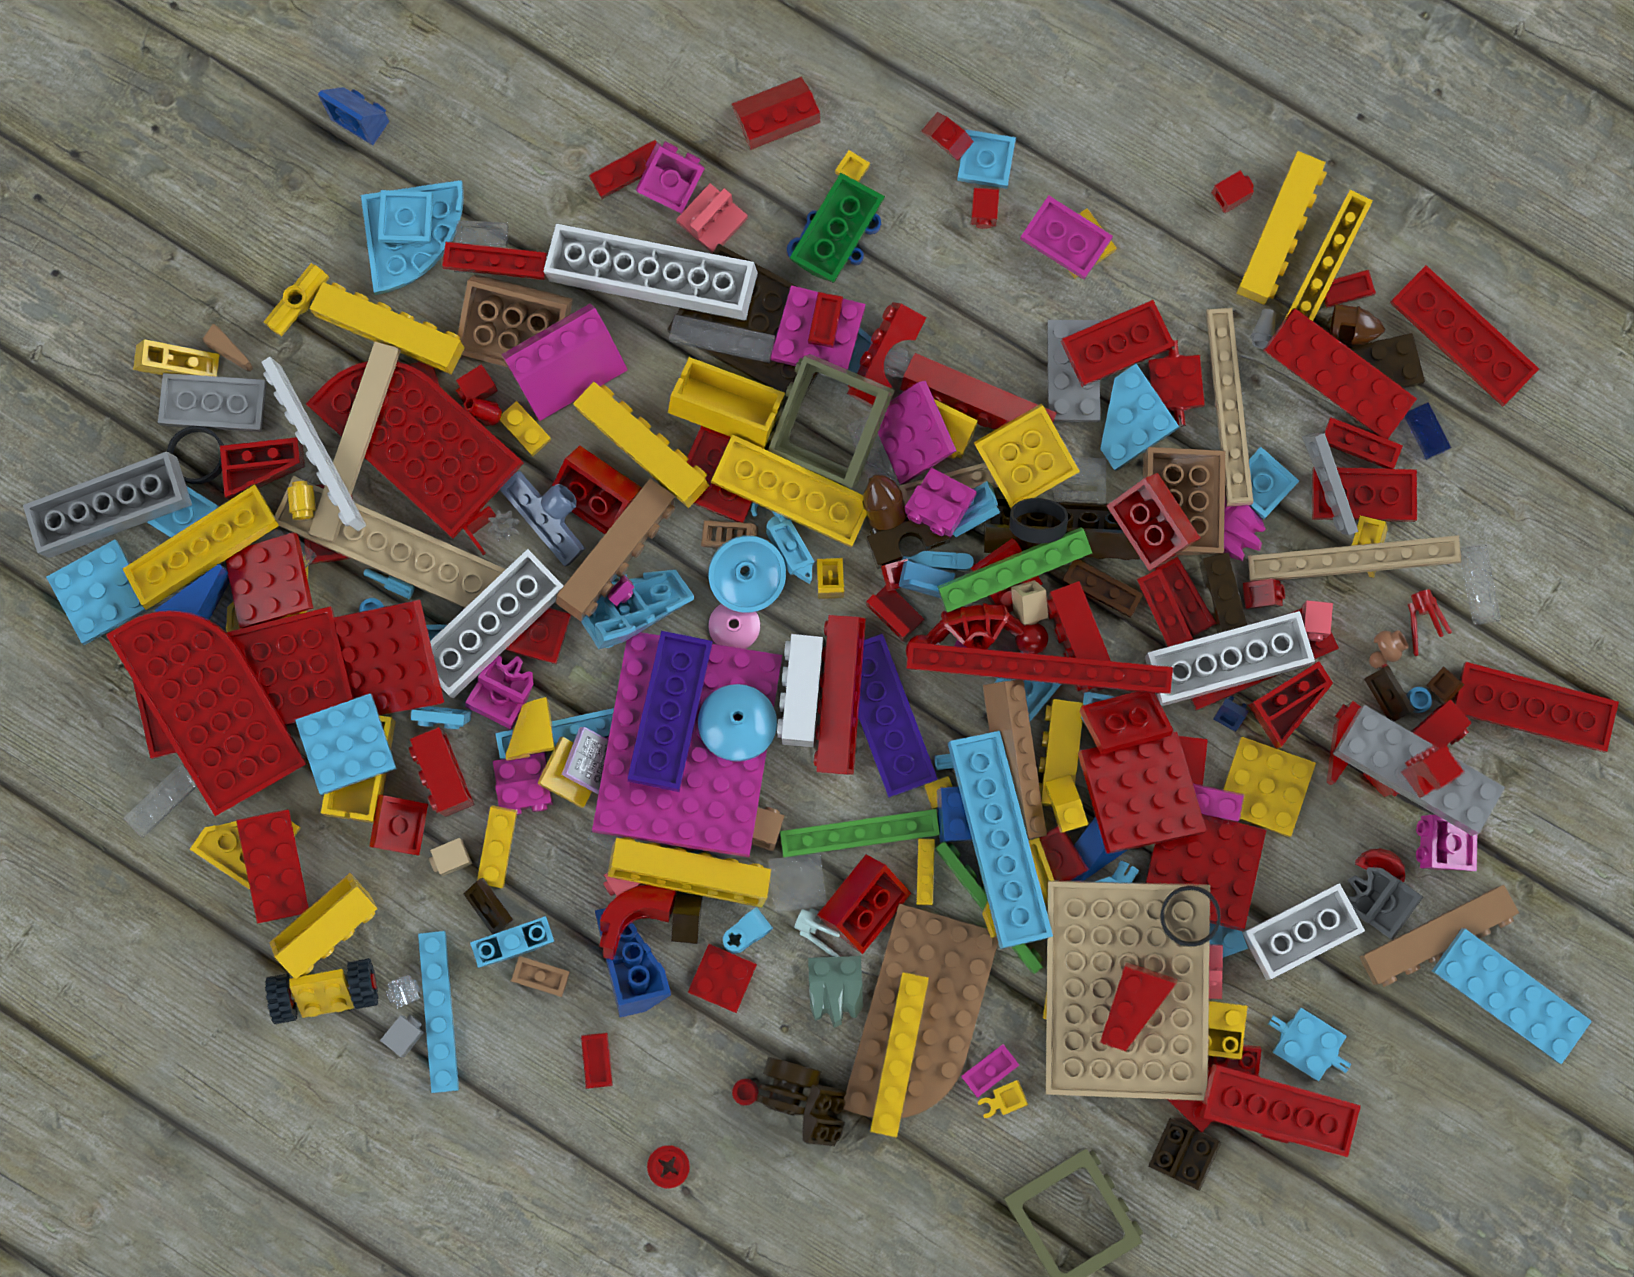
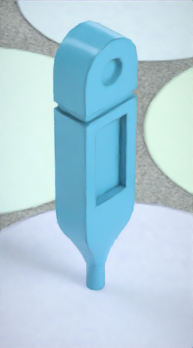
M923 551L911 557L903 556V559H908V561L941 570L968 571L974 563L973 557L967 553Z

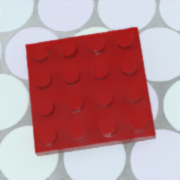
M420 599L334 617L354 699L372 694L379 715L444 703Z
M1177 731L1173 732L1169 737L1102 755L1097 747L1078 752L1106 854L1200 835L1207 831Z
M1202 814L1207 830L1204 834L1154 844L1145 883L1210 885V893L1217 900L1220 907L1221 918L1219 925L1242 932L1245 930L1267 830ZM1210 900V923L1216 924L1217 911L1215 905Z

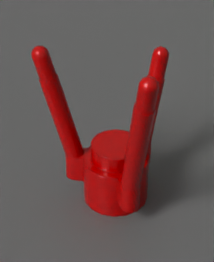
M1423 590L1411 595L1412 603L1408 604L1411 615L1414 656L1419 655L1417 611L1419 615L1429 613L1439 637H1443L1444 634L1437 616L1448 634L1452 633L1447 620L1437 604L1436 598L1432 596L1431 590Z

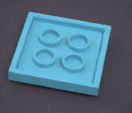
M115 539L46 577L83 645L147 611L141 605L123 571V568L130 563Z
M367 694L295 720L320 795L397 769L372 694Z

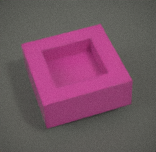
M623 575L614 584L607 596L612 603L618 606L620 602L625 603L632 596L634 585L631 580Z

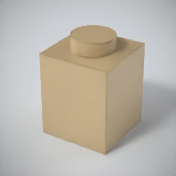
M1034 580L1011 587L1013 614L1024 625L1036 624L1039 620L1048 618L1046 590Z
M461 838L430 850L432 853V857L429 858L430 864L434 872L439 871L442 876L472 864Z

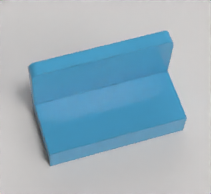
M905 561L899 587L941 598L937 586L954 580L955 574Z

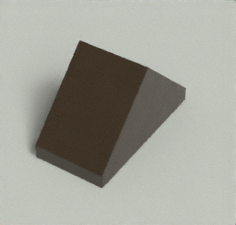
M677 891L672 919V942L698 944L703 896Z

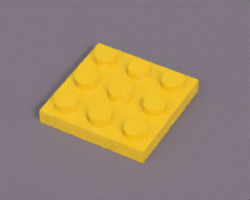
M1042 403L973 442L1010 508L1019 501L1037 497L1080 472Z
M1240 737L1223 790L1245 794L1240 820L1291 837L1316 763L1245 737Z

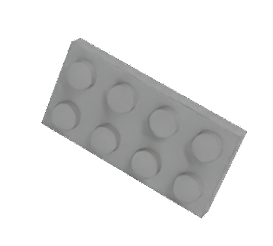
M1048 320L1047 322L1048 409L1057 413L1054 422H1100V380L1082 387L1060 342L1062 338L1099 323V320Z
M163 373L158 424L162 426H201L207 429L262 432L267 382L260 379Z

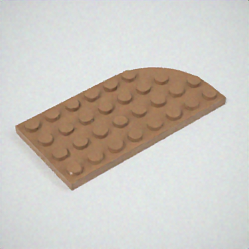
M899 904L847 1086V1094L844 1097V1110L873 1118L902 972L928 977L929 980L901 1118L919 1114L934 1106L945 1097L958 1080L966 1061L998 945L997 936L991 938L986 928Z

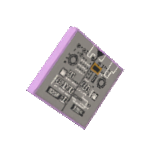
M580 727L562 775L599 795L608 739L586 727Z

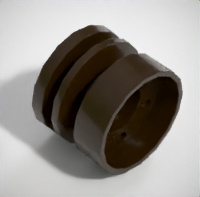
M768 1057L763 1074L774 1079L773 1084H760L759 1088L771 1091L770 1096L757 1094L756 1101L777 1112L793 1116L804 1115L805 1107L800 1106L801 1100L807 1101L809 1096L803 1093L804 1088H812V1085L818 1086L821 1071Z

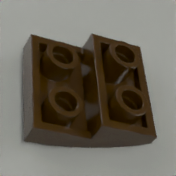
M812 1085L803 1117V1142L835 1146L840 1140L845 1121L839 1119L838 1115L845 1107L844 1097L847 1093L844 1090Z
M1169 1118L1148 1167L1200 1191L1222 1142Z

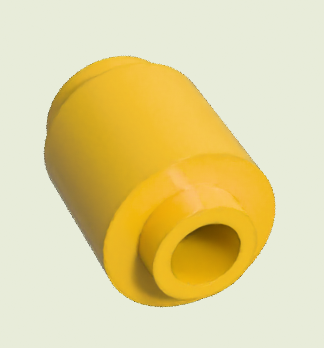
M307 481L292 482V487L287 488L289 512L292 514L293 520L314 518L313 512L316 511L313 486L308 485Z

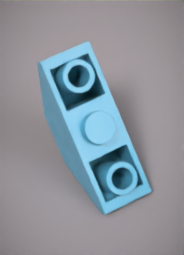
M545 916L470 942L478 968L527 954L555 941Z

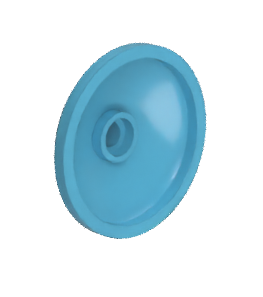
M745 535L735 537L719 547L711 559L708 579L711 590L720 603L731 610L749 613L766 608L778 598L785 584L786 567L782 555L772 543L761 537ZM742 567H749V571L746 574L740 573Z
M741 684L724 686L714 691L702 704L698 716V730L705 746L716 756L729 761H746L762 754L772 743L777 728V717L770 700L759 690ZM735 714L742 715L743 719L741 721H736L733 719V716Z

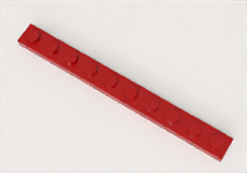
M909 642L906 667L910 670L1171 694L1173 667L912 642Z

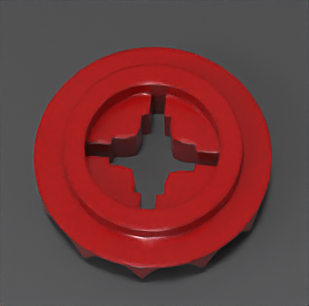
M672 1145L657 1148L650 1155L647 1163V1172L652 1182L666 1189L681 1185L686 1180L690 1170L687 1155L682 1149ZM676 1157L673 1167L679 1173L676 1174L669 1171L662 1177L664 1166L661 1165L662 1163L659 1162V1159L669 1162Z

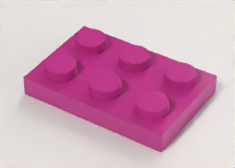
M1048 195L1021 235L1020 240L1085 280L1113 236Z

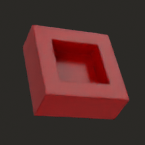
M902 559L881 566L887 591L901 588L899 587L902 568L904 562L908 561V559Z

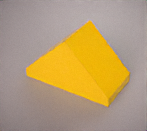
M843 558L817 559L818 599L844 598Z

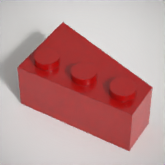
M297 437L220 446L225 498L229 500L253 485L260 488L305 467L303 445Z
M1320 661L1253 701L1248 706L1274 747L1278 749L1285 744L1294 730L1298 728L1307 714L1332 686L1333 682Z
M1126 962L1100 1043L1126 1052L1175 987L1178 979Z

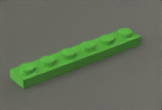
M1078 528L1066 533L1057 541L1039 544L939 585L937 588L945 610L950 612L1089 555L1092 551L1084 529Z
M936 809L780 831L783 857L940 835Z
M943 842L936 847V852L979 907L984 910L988 901L984 885L980 887L974 880L977 875L968 864L963 866L958 858L961 855L952 843L947 845ZM1025 944L1012 946V949L1032 974L1043 968L1040 964L1043 959L1034 948L1029 950Z

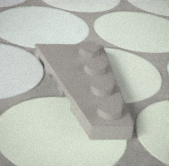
M1310 433L1302 436L1325 492L1326 502L1334 514L1333 522L1337 531H1341V534L1344 535L1358 532L1325 433Z

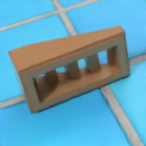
M213 324L204 336L203 342L211 350L244 370L251 372L253 367L249 360L220 328Z
M704 521L701 546L719 549L725 543L722 542L724 529H727L726 542L733 539L734 530H738L737 537L744 536L745 531H747L746 535L758 537V527L753 523ZM713 528H717L716 541H712Z

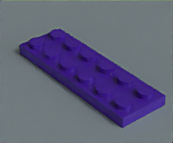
M661 630L627 782L680 792L713 641Z
M883 634L864 640L858 719L887 796L891 798L937 781L938 778Z

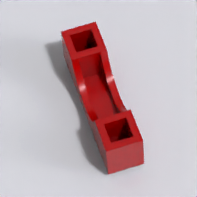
M892 302L885 309L882 316L884 320L880 328L874 331L871 337L872 344L869 350L862 355L859 362L861 366L857 374L889 388H892L884 372V361L888 351L901 341H915L927 318L904 304ZM848 385L847 395L871 408L873 407L876 399L875 396Z
M1433 745L1416 754L1405 762L1407 768L1401 771L1419 798L1427 795L1434 789L1437 791L1464 773V770L1446 745L1438 749Z

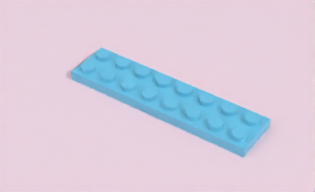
M1000 731L948 742L1000 949L1053 937Z

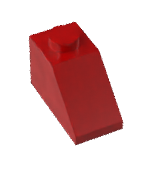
M939 112L921 130L925 136L956 161L961 158L974 142L965 130Z

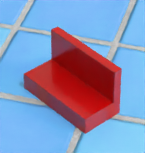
M886 585L876 595L873 594L866 601V606L901 641H904L925 620L896 590L887 591Z

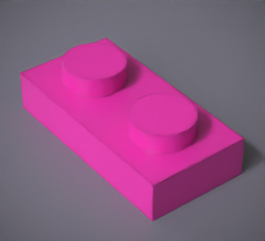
M1193 784L1202 814L1234 821L1240 820L1245 794Z
M1002 1044L961 1077L978 1098L1017 1068L1019 1064L1005 1045Z

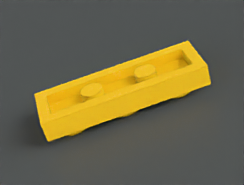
M494 805L490 807L477 881L484 878L489 886L504 887L518 810Z

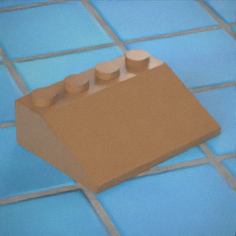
M474 274L467 281L458 329V336L465 347L461 355L508 367L501 354L569 316L573 299Z
M1148 447L1143 454V479L1158 473L1200 536L1198 541L1175 556L1224 553L1226 451Z

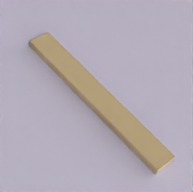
M1232 308L1207 309L1206 320L1220 451H1226V507L1252 505L1253 493Z
M374 342L333 461L350 496L401 352L399 348ZM326 485L309 535L335 543L342 524L338 513L341 511L338 505L335 506L329 499L327 493L330 490Z
M1459 535L1248 556L1250 582L1272 578L1287 580L1462 563Z

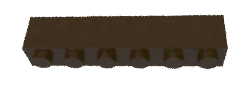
M996 499L998 503L997 508L1000 513L984 521V553H992L1012 538L1018 543L1022 551L1042 544L1027 542L1016 537L1009 527L1011 508L1006 499ZM1054 501L1062 505L1068 513L1066 533L1078 528L1084 529L1092 551L1091 554L1084 557L1140 560V556L1106 506L1108 504ZM1027 513L1016 518L1021 524L1037 529L1052 528L1061 524V521L1044 513Z

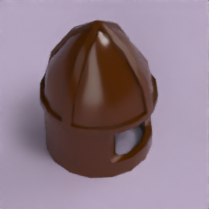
M1335 304L1329 334L1341 343L1351 345V347L1364 345L1375 340L1385 332L1382 322L1368 310L1360 308V306L1353 307Z
M874 475L869 478L863 493L862 503L870 525L878 530L895 528L905 521L907 517L902 491L893 480L885 475Z

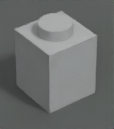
M400 1015L380 1041L400 1057H405L424 1034V1031L420 1029L422 1023L412 1015L408 1017Z

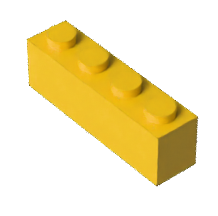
M1053 699L1051 706L1046 705L1044 721H1049L1048 731H1043L1041 744L1042 747H1046L1045 757H1040L1038 772L1043 773L1042 783H1039L1042 806L1052 807L1045 782L1071 775L1075 785L1082 729V716L1079 712L1081 706H1083L1081 702Z

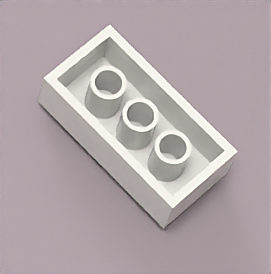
M791 634V641H786L784 656L785 660L789 661L788 667H783L782 686H786V693H781L779 706L780 712H784L783 719H778L777 738H782V745L814 747L823 637Z
M1339 883L1242 932L1265 979L1270 980L1365 930Z

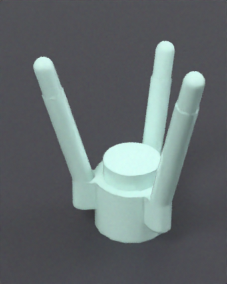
M812 908L810 911L802 909L794 927L801 930L799 935L808 938L832 957H840L830 947L812 935L811 932L815 934L817 930H821L836 937H839L840 933L820 924L821 919L817 918L819 911Z

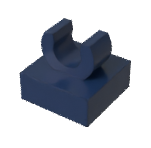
M1230 696L1224 700L1213 720L1236 732L1249 711L1246 709L1247 705L1245 703L1239 706L1233 702L1234 697Z

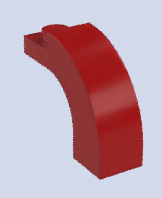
M642 885L626 890L613 899L600 919V931L603 932L600 947L603 948V957L614 960L622 932L633 921L650 918L669 923L675 903L676 890Z

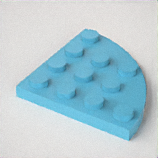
M462 180L391 190L433 193L431 244L380 243L378 241L381 192L361 195L375 295L388 293L414 282L444 255L445 242H452L461 220L464 197Z

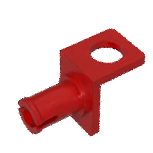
M490 506L479 511L463 527L482 555H485L486 552L473 534L497 517Z

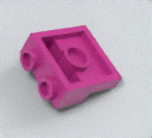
M664 141L663 145L656 143L646 163L647 168L636 191L682 214L705 168L699 164L701 159L687 152L683 156L677 153L678 148L666 141Z
M930 468L921 485L916 487L907 502L905 512L911 521L917 524L922 522L930 526V530L937 535L943 536L945 534L951 537L974 500L976 491Z
M545 752L531 754L530 757L493 761L499 807L518 810L517 815H521V810L532 808V812L548 810V805H553L551 791L537 784L547 764Z
M1437 815L1421 816V820L1416 826V832L1421 836L1420 847L1416 851V859L1420 862L1421 869L1477 871V834L1471 836Z

